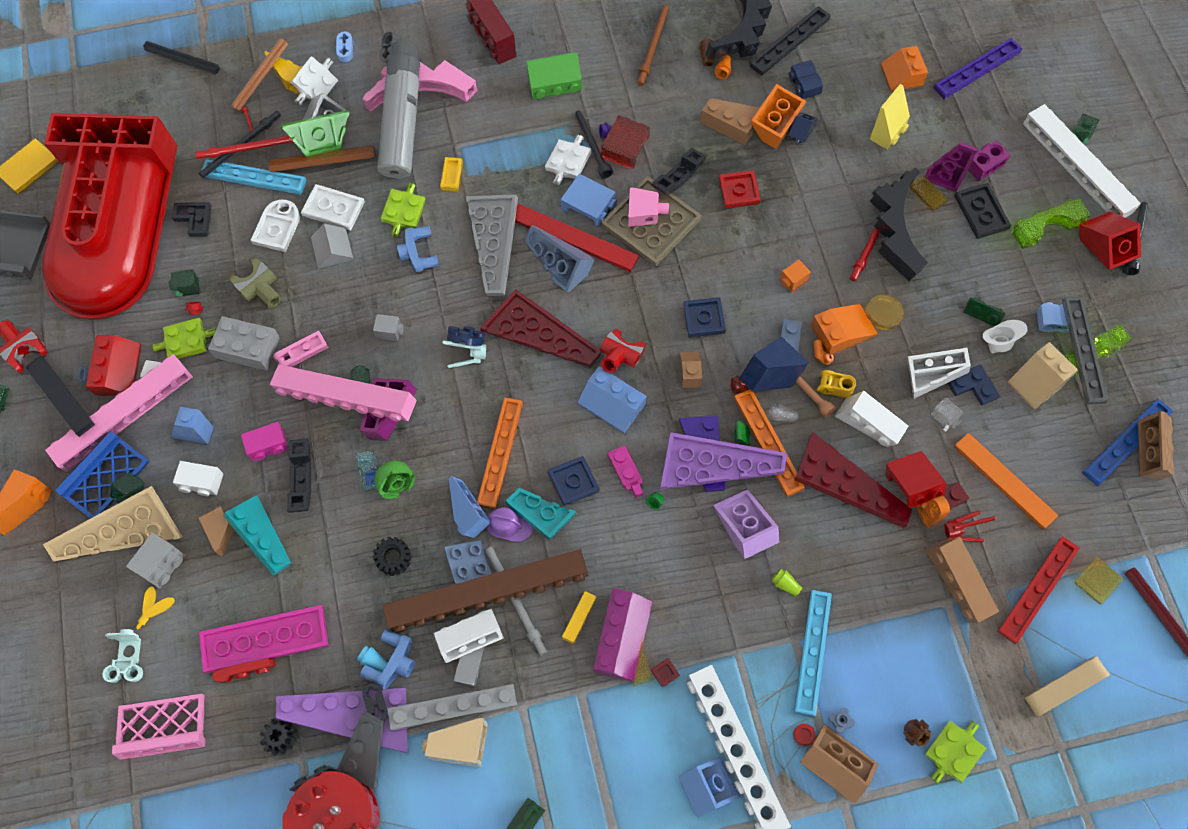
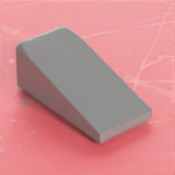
M485 647L460 657L454 677L455 684L476 687Z

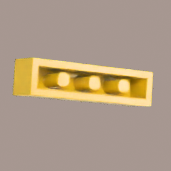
M584 592L562 636L563 640L573 645L575 644L597 599L595 595Z

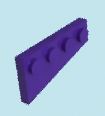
M718 416L679 418L684 435L720 441ZM725 481L702 484L705 492L725 491Z

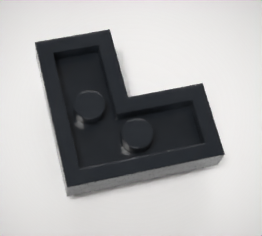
M210 202L174 203L172 219L174 222H189L187 232L189 237H208L212 206Z

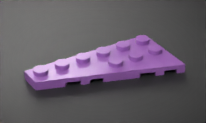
M670 432L660 490L784 474L787 453Z
M406 688L381 689L387 710L388 708L406 705ZM369 690L366 696H370L372 702H376L375 694L378 691ZM362 691L276 696L277 720L314 728L350 739L362 714L365 711L367 712ZM378 705L374 706L375 714L373 716L382 719L381 716L384 714V711H379ZM388 716L384 722L381 747L408 754L407 728L391 731Z

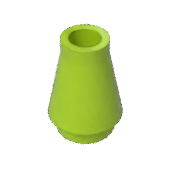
M781 568L771 579L774 586L792 594L794 597L803 588L787 570L784 571Z

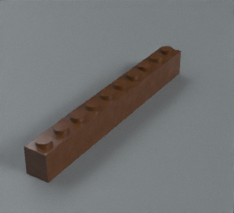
M575 550L383 604L387 627L392 632L401 633L410 626L418 628L427 625L428 621L440 622L446 620V616L449 615L461 616L466 614L467 610L474 609V611L485 609L488 604L500 605L505 603L506 599L514 597V600L526 597L527 593L534 592V594L545 592V588L548 587L560 588L570 581L578 583L585 580L588 572L582 550Z

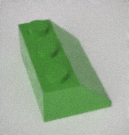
M577 52L526 61L532 99H541L582 90Z

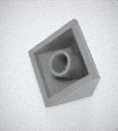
M324 223L311 236L318 269L354 260L346 228Z

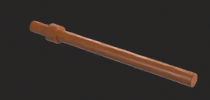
M664 5L644 64L640 67V76L637 82L639 86L644 85L645 79L649 75L650 64L669 11V6Z

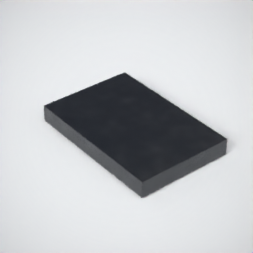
M988 183L955 193L954 197L977 239L1011 228L1009 220Z

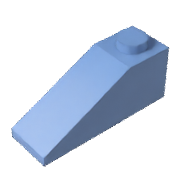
M451 476L449 478L453 516L458 526L457 529L463 536L475 538L491 521L463 480Z

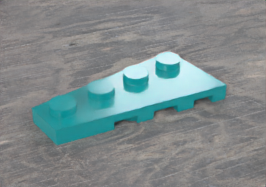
M257 495L225 512L224 518L273 576L289 567L291 561Z

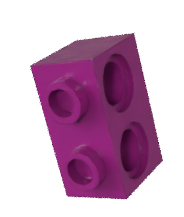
M997 140L991 144L987 143L976 153L968 171L980 181L1006 165L1011 154Z

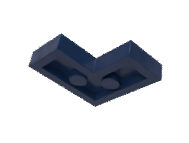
M981 364L970 368L969 373L947 383L954 396L972 390L981 406L1000 397Z

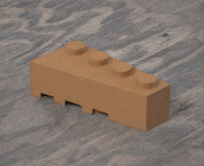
M961 537L943 539L924 549L960 606L966 620L970 623H979L999 612Z

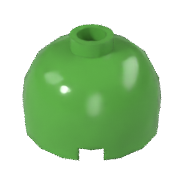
M398 460L382 464L375 472L374 477L377 491L384 499L398 498L400 496L399 492L404 489L408 492L415 482V476L411 468Z

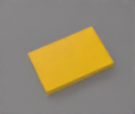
M35 138L0 166V178L19 194L59 161Z

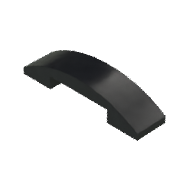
M691 148L682 156L681 161L665 176L663 174L652 182L651 186L665 195L671 194L696 172L706 156Z
M309 439L289 440L290 493H288L287 512L308 511L311 496Z

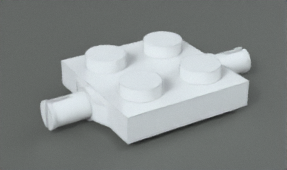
M311 56L290 83L300 93L297 99H295L298 105H301L305 99L311 100L321 93L327 96L337 83L338 79L328 70L333 64L331 59L327 58L322 65Z
M577 135L573 143L558 140L545 165L546 171L556 174L553 181L555 185L559 186L563 178L575 179L578 174H581L591 154V148L580 145L583 136Z

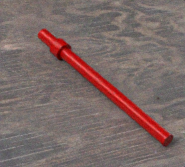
M283 136L221 148L210 147L209 150L195 152L196 159L216 158L218 155L294 141L290 136Z
M874 228L860 258L856 260L853 266L854 270L850 276L851 281L855 282L860 272L864 270L867 264L866 260L880 234L876 228Z

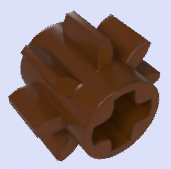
M917 719L908 721L904 726L905 732H903L906 736L905 740L911 746L914 744L917 746L927 744L931 737V731L928 729L929 725L924 720L920 722Z

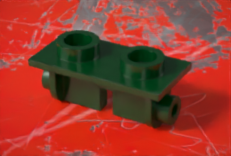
M976 297L974 299L969 298L963 313L993 326L1000 324L1006 314L1002 311L1003 309L986 305V303L977 300Z
M527 798L506 829H533L545 810L530 798Z

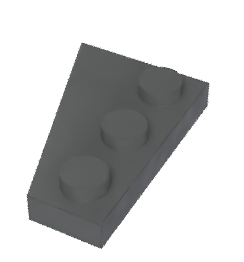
M365 711L357 724L338 770L375 790L378 786L377 772L380 766L379 752L382 746L384 721Z

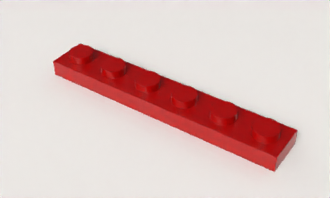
M1063 536L1059 538L997 632L1013 644L1019 642L1080 547Z

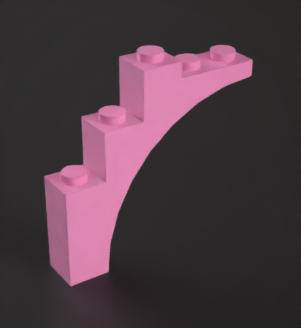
M446 60L438 65L434 71L420 62L418 91L444 92L456 96L465 102L477 92L476 80ZM387 66L381 71L382 80L378 81L363 97L365 108L370 112L384 102Z

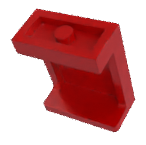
M923 451L886 463V478L889 481L895 480L907 497V506L909 508L921 506L932 499L945 495L946 482Z

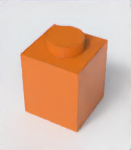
M797 260L782 271L780 277L781 284L792 293L809 280L811 271L800 260Z

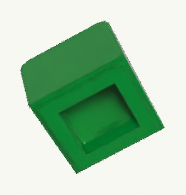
M737 421L734 429L735 444L749 446V428L741 421Z

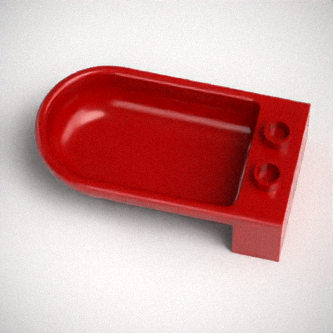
M51 113L44 145L61 163L63 169L42 258V274L45 288L51 300L61 310L71 316L87 320L113 317L133 306L146 292L152 280L178 145L158 116Z

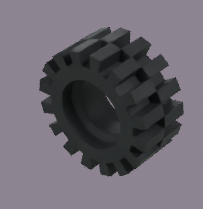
M387 537L388 540L382 539L381 544H376L377 549L373 551L375 554L373 555L374 563L386 575L394 576V573L399 575L401 574L400 571L407 570L406 566L409 567L411 552L402 539ZM391 549H396L400 553V557L395 563L385 561V554Z

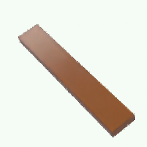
M374 145L335 150L308 157L306 155L271 159L269 170L270 172L374 158L375 148Z

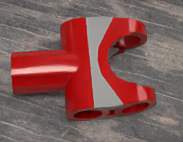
M11 321L0 322V336L5 341V344L0 347V355L20 374L25 371L23 368V358L28 353L38 352L43 356L48 354L44 343L30 327L20 333Z
M614 329L607 335L600 347V352L606 354L601 361L603 370L607 373L615 372L622 363L634 368L643 354L646 343L643 341H638L637 343L626 342L621 338L622 331Z

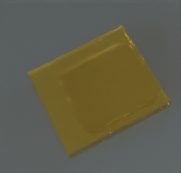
M1095 557L1074 583L1098 604L1102 605L1124 578L1100 558Z

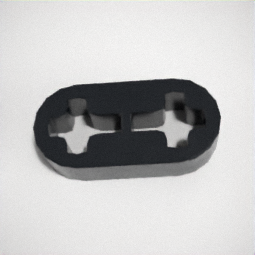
M370 683L362 691L366 710L369 714L373 715L375 714L374 706L378 705L379 711H384L380 720L385 722L388 717V710L382 690L377 684ZM370 688H373V691H378L375 694L376 702H372L371 697L366 696Z

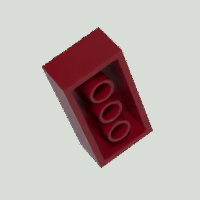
M467 0L465 6L469 13L467 14L468 21L474 25L476 34L482 37L485 48H489L492 59H496L498 64H502L517 57L514 33L492 0Z

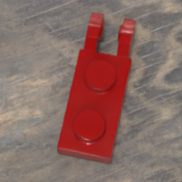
M265 658L220 670L217 669L212 674L213 680L225 683L231 682L234 676H236V679L249 677V673L256 672L257 675L270 672V668L276 667L275 660Z

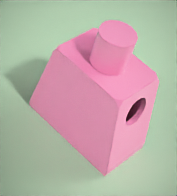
M630 187L628 226L656 224L658 214L669 213V203H658L659 193Z

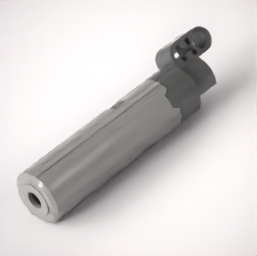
M386 32L381 39L380 59L387 64L377 169L383 176L401 179L408 177L412 170L420 61L418 60L417 47L407 40H401L392 32Z

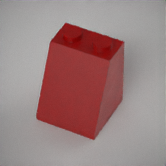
M1107 212L1079 224L1080 241L1107 269L1111 270L1141 257L1140 223L1113 212Z

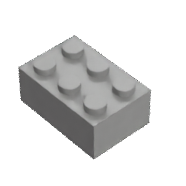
M222 316L208 350L215 359L268 371L280 337L274 328Z

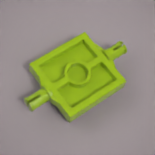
M409 183L406 191L391 189L381 216V222L394 226L391 233L393 237H398L401 229L417 228L426 198L413 194L416 187L414 183Z
M200 317L163 327L164 341L153 344V350L156 352L166 349L167 357L174 354L178 359L207 352V338L214 336L216 328L204 330Z
M972 720L965 730L949 721L930 746L925 756L933 761L937 767V770L931 777L932 780H935V783L939 784L945 774L952 776L960 783L965 780L987 749L973 736L978 727H980L978 723L974 726L976 722Z

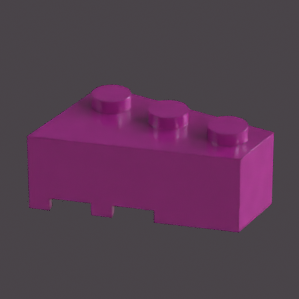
M373 378L372 382L373 385L409 392L412 396L417 391L409 380ZM367 412L363 416L360 432L369 440L387 441L398 422L386 416L379 418Z

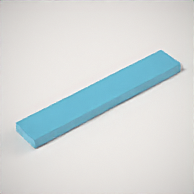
M206 159L202 170L214 160ZM225 162L205 177L302 195L307 181L306 177L270 172V170Z
M817 590L810 591L794 713L812 717L816 716L832 593Z

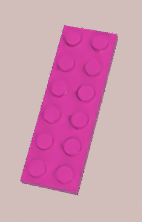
M322 605L199 632L202 667L205 674L215 672L217 669L220 670L260 659H274L329 646L324 607Z

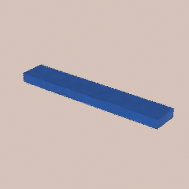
M1156 399L1082 474L1096 486H1099L1139 446L1138 420L1160 411L1170 415L1173 410L1161 400Z

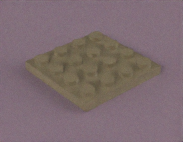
M647 176L636 188L659 193L658 203H669V213L658 214L656 224L629 227V194L601 222V226L654 266H657L702 219V215L672 193L665 195L651 186L654 180Z

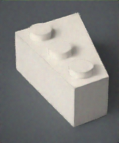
M968 348L908 356V369L913 399L969 373L971 365Z

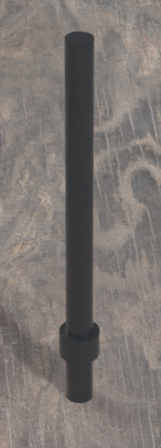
M276 110L269 117L263 118L258 126L234 145L248 143L264 129L270 128L272 123L281 114ZM234 153L220 155L200 171L199 175L205 178Z

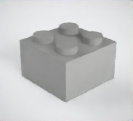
M151 533L126 567L156 587L161 588L162 585L169 581L174 569L181 565L185 555L167 541Z

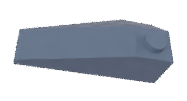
M531 225L525 242L534 255L543 262L544 269L548 270L553 276L552 280L565 291L570 292L588 276L594 259L578 248Z

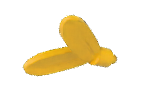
M153 586L149 587L144 595L143 614L137 621L136 629H140L142 625L145 626L149 618L168 610L174 604L175 599L170 597L155 603L156 590Z

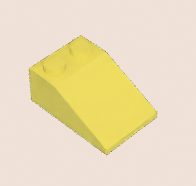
M900 84L880 108L870 140L885 149L895 145L900 137V133L904 134L909 126L907 122L910 115L903 85Z

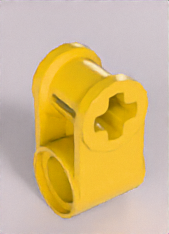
M830 370L821 371V382L817 387L818 392L842 398L852 396L856 386L854 377ZM842 385H848L850 388L846 389Z

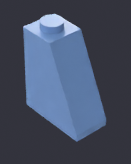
M180 407L171 438L209 444L214 427L200 410Z

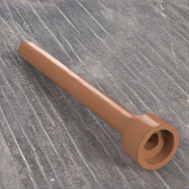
M801 376L797 379L796 383L819 406V413L824 418L833 413L836 407L831 402L824 401Z

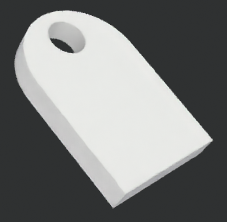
M276 200L270 203L265 208L251 238L252 244L286 252L300 221V213L296 205L288 200ZM283 207H289L286 212H281Z

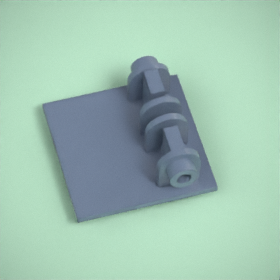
M481 540L444 547L455 584L491 574Z

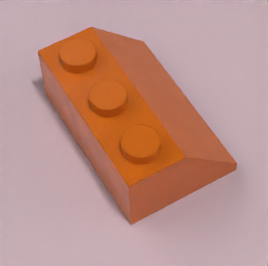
M776 84L750 122L761 141L777 149L791 129L796 115L802 112L806 101Z

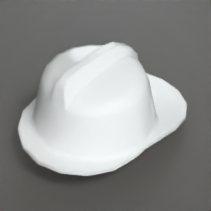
M1007 320L986 330L983 333V339L988 343L991 353L1007 352L1012 349L1016 340L1026 334L1027 325L1020 320Z

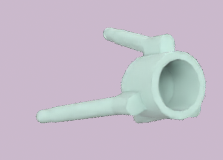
M442 341L445 345L469 348L470 357H474L471 360L449 364L448 368L481 363V359H486V344L467 346L464 342L460 341L459 344L451 341Z

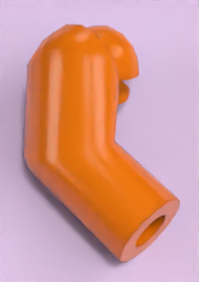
M822 340L813 341L815 359L824 365H829L833 362L834 356L823 350Z

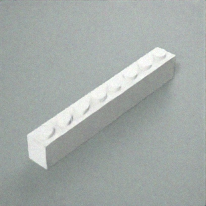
M1044 104L1028 114L1023 125L1106 212H1113L1125 218L1134 213L1141 203L1089 151L1076 135L1058 119L1052 110Z

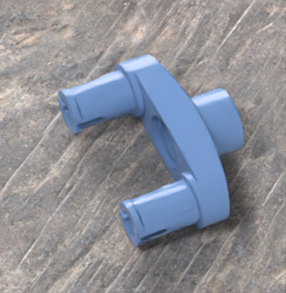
M429 225L405 229L406 243L397 245L400 261L410 259L416 273L423 271V269L439 266L437 255L425 258L418 257L415 245L417 239L432 236Z
M387 629L383 632L381 641L396 647L385 669L381 672L365 665L360 673L362 678L376 683L384 690L392 684L398 675L408 678L415 665V660L408 658L412 638L406 635H398Z

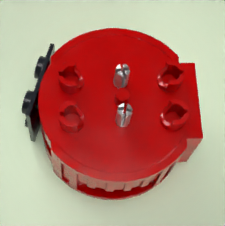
M323 765L314 770V775L308 778L304 776L296 780L294 786L289 788L290 791L295 793L288 803L287 810L283 813V829H377L380 824L379 805L371 789L354 779V777L341 773L338 769L331 766Z

